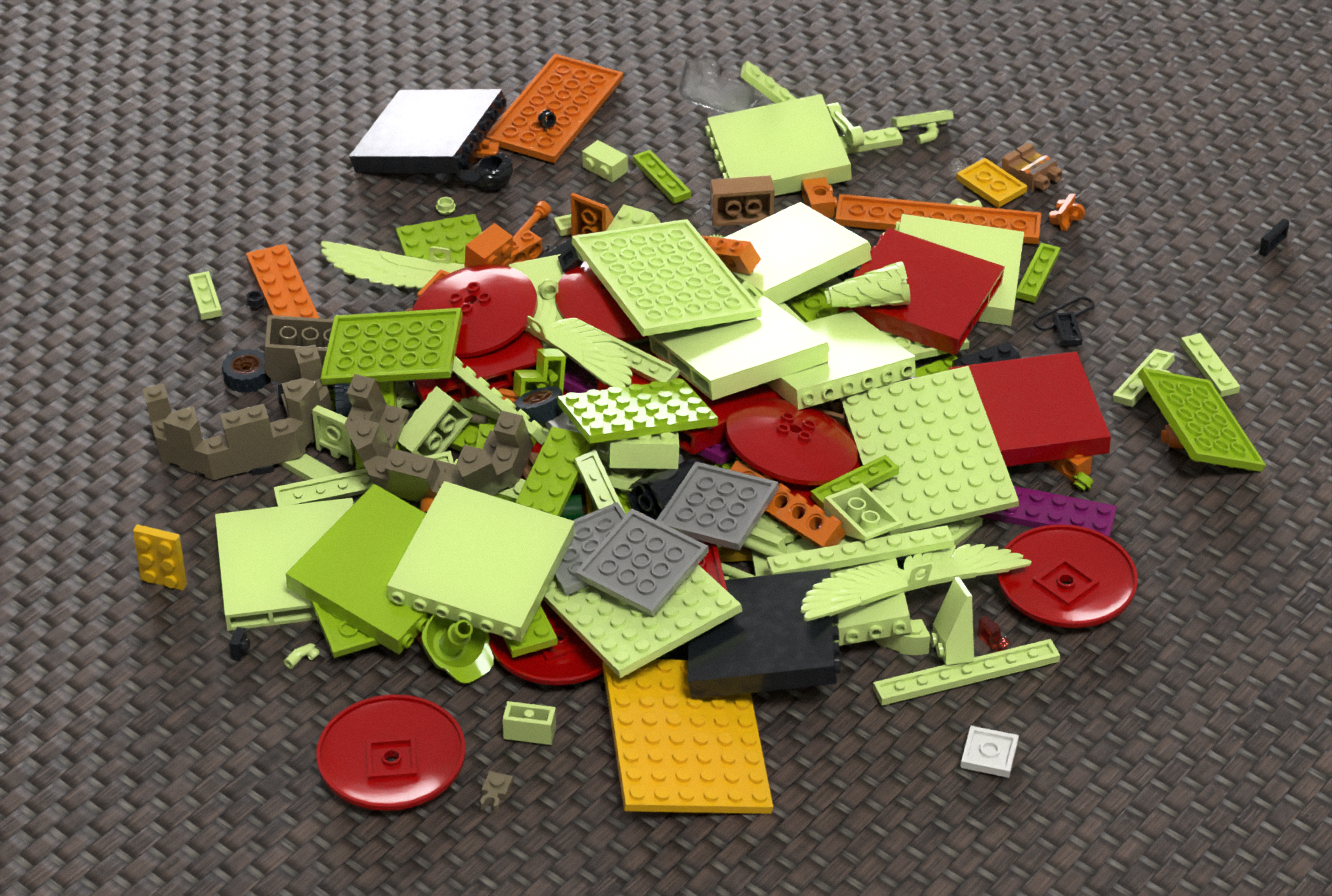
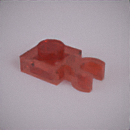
M987 615L980 618L977 636L991 650L994 648L996 652L1007 650L1006 647L1011 643L1006 637L1000 635L1001 629L998 624L993 622Z

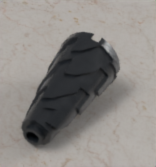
M689 458L678 464V469H666L644 479H638L631 484L629 489L631 488L632 490L627 494L631 508L657 520L694 463L704 462L695 458Z

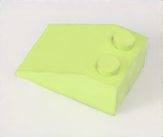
M863 483L825 497L824 515L829 518L833 515L843 523L841 527L846 532L845 535L866 541L903 526V522Z
M959 577L954 578L933 623V633H930L931 645L936 648L938 657H941L946 665L974 661L972 595Z

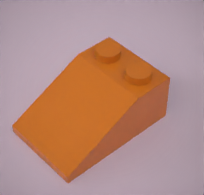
M572 193V236L606 231L614 219L608 206Z

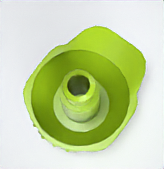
M435 614L430 619H427L421 635V644L436 668L445 670L454 680L461 684H469L484 676L493 666L494 657L489 645L490 637L487 632L473 627L467 620L454 621L440 618Z

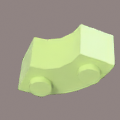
M910 619L912 633L874 639L884 648L888 647L899 651L900 654H929L930 634L922 619Z

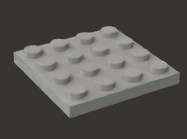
M695 462L656 521L693 539L740 551L779 490V484L777 481Z
M618 502L572 520L574 521L575 536L554 576L565 595L590 586V584L578 579L575 572L625 517L626 514Z
M631 509L575 573L578 579L653 617L707 555L709 549L707 545Z

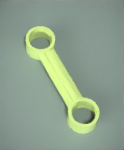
M839 103L826 105L833 123L846 135L848 145L851 148L863 146L864 133L860 126L853 127L842 115Z

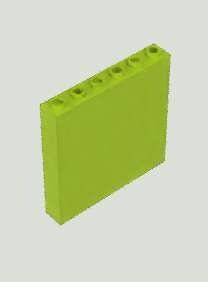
M373 484L285 573L287 588L310 602L314 601L319 604L320 608L332 615L335 614L340 620L346 621L350 626L355 629L357 628L360 632L400 654L405 648H409L412 645L414 638L420 632H423L427 619H430L433 615L432 613L418 611L413 607L396 604L388 600L387 589L391 577L426 513Z

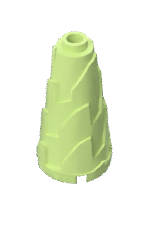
M903 262L886 265L883 268L866 272L864 275L850 278L842 283L828 287V291L824 292L826 304H831L832 307L849 306L850 308L910 304V289L906 281L908 278Z

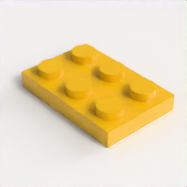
M986 158L956 173L957 181L998 208L1027 192L1026 184Z
M137 524L133 529L141 580L184 590L187 580L180 535Z

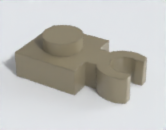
M489 771L482 787L481 810H484L487 804H493V812L497 813L499 811V799L506 801L513 784V776Z

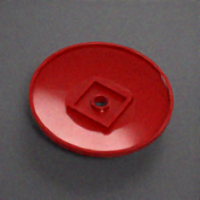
M583 260L584 263L567 271L558 282L559 288L558 293L555 294V301L558 312L563 319L577 318L624 342L649 338V336L641 335L585 260Z
M485 264L466 267L440 278L421 294L412 311L461 308L463 316L455 356L457 358L473 357L499 349L517 338L529 326L526 317L531 316L534 318L538 306V298L532 281L522 272L504 265Z
M754 399L735 407L729 414L725 425L728 443L743 461L756 470L785 482L800 485H824L853 471L857 462V446L850 433L831 416L814 407L798 410L785 399Z
M1065 524L1036 527L1016 536L1004 549L1011 550V553L1022 554V559L1032 561L1031 565L1009 570V572L997 573L998 584L1003 595L1017 610L1042 623L1068 628L1094 626L1120 615L1132 602L1138 583L1135 564L1121 545L1095 530Z
M542 600L540 605L556 636L564 638L563 640H558V645L512 657L503 637L495 633H488L490 637L489 645L495 659L506 670L524 680L546 685H567L583 682L604 673L603 660L544 600Z
M399 694L376 696L352 704L338 713L327 724L321 733L317 745V765L327 787L337 796L351 804L373 810L406 809L432 800L455 781L465 760V739L462 729L455 718L444 708L429 700ZM389 757L398 758L396 761L392 762L386 760Z

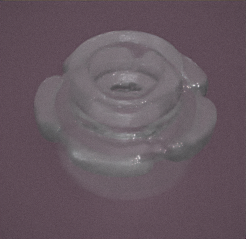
M962 158L953 159L949 166V171L956 176V173L967 168L966 160Z

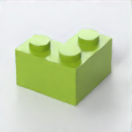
M537 349L536 370H515L513 392L520 397L531 390L555 386L559 387L563 394L566 356L559 349Z

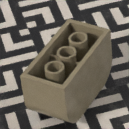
M268 315L264 370L268 377L280 383L300 379L294 350L311 345H316L323 369L334 319Z

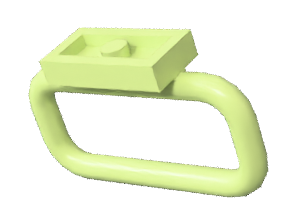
M754 527L743 544L744 547L769 557L788 553L783 537ZM721 562L723 573L734 578L757 577Z

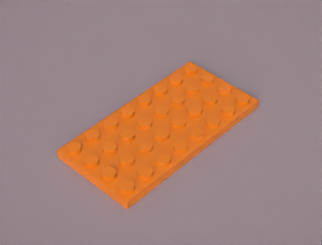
M554 54L484 137V140L499 142V147L555 163L624 79L623 72ZM545 109H549L556 116V123L551 128L539 126L538 116Z

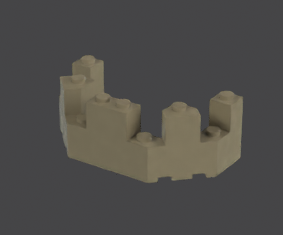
M316 345L294 350L300 379L281 383L284 393L281 396L288 418L269 422L264 404L231 411L220 415L225 434L205 440L202 438L194 406L172 412L164 383L143 388L162 463L168 465L173 463L179 465V468L194 474L200 472L205 474L206 478L216 480L247 472L254 468L300 458L306 452V446L315 441L312 410L319 405L333 411L327 385H322L320 380L322 365Z
M354 374L346 393L352 408L344 426L373 484L391 494L420 502L425 497L435 498L443 482L446 481L495 496L498 494V491L507 487L511 488L520 481L533 448V442L522 415L501 410L494 431L489 432L483 449L464 445L455 465L395 449L409 412L407 409L387 405L376 379Z

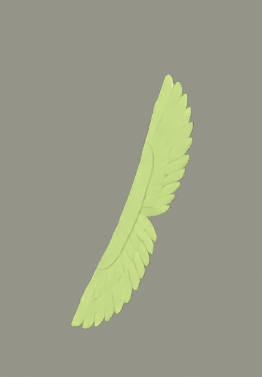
M321 242V246L324 248L321 252L326 256V260L334 263V267L343 270L344 274L355 275L356 279H369L371 283H381V285L393 284V287L405 285V288L416 287V289H422L440 269L452 273L463 269L465 265L451 263L450 249L442 247H430V260L385 251L371 250L350 244ZM440 251L443 252L446 255V257L440 259L437 258L434 255V253Z
M537 295V310L534 318L531 316L526 317L529 326L525 331L559 349L603 384L619 388L631 385L630 377L633 376L632 371L629 369L631 364L626 360L628 356L625 352L621 351V346L612 343V338L596 330L595 327L587 326L585 322L578 321L576 318L555 322L557 318L556 307L554 305L551 306L547 300H544L543 303L542 298Z
M966 544L955 549L956 546L954 545V547L944 550L925 552L923 556L922 553L915 554L913 558L910 555L904 562V570L886 563H879V565H868V568L857 567L856 570L850 569L843 573L834 574V578H826L822 580V583L813 585L812 590L807 592L806 597L802 600L804 605L801 606L800 612L805 613V621H811L829 615L833 616L856 606H862L902 592L950 582L955 577L968 579L980 575L1009 572V570L1030 566L1032 561L1022 559V554L1011 553L1009 549L998 550V546L984 548L985 544L974 546Z

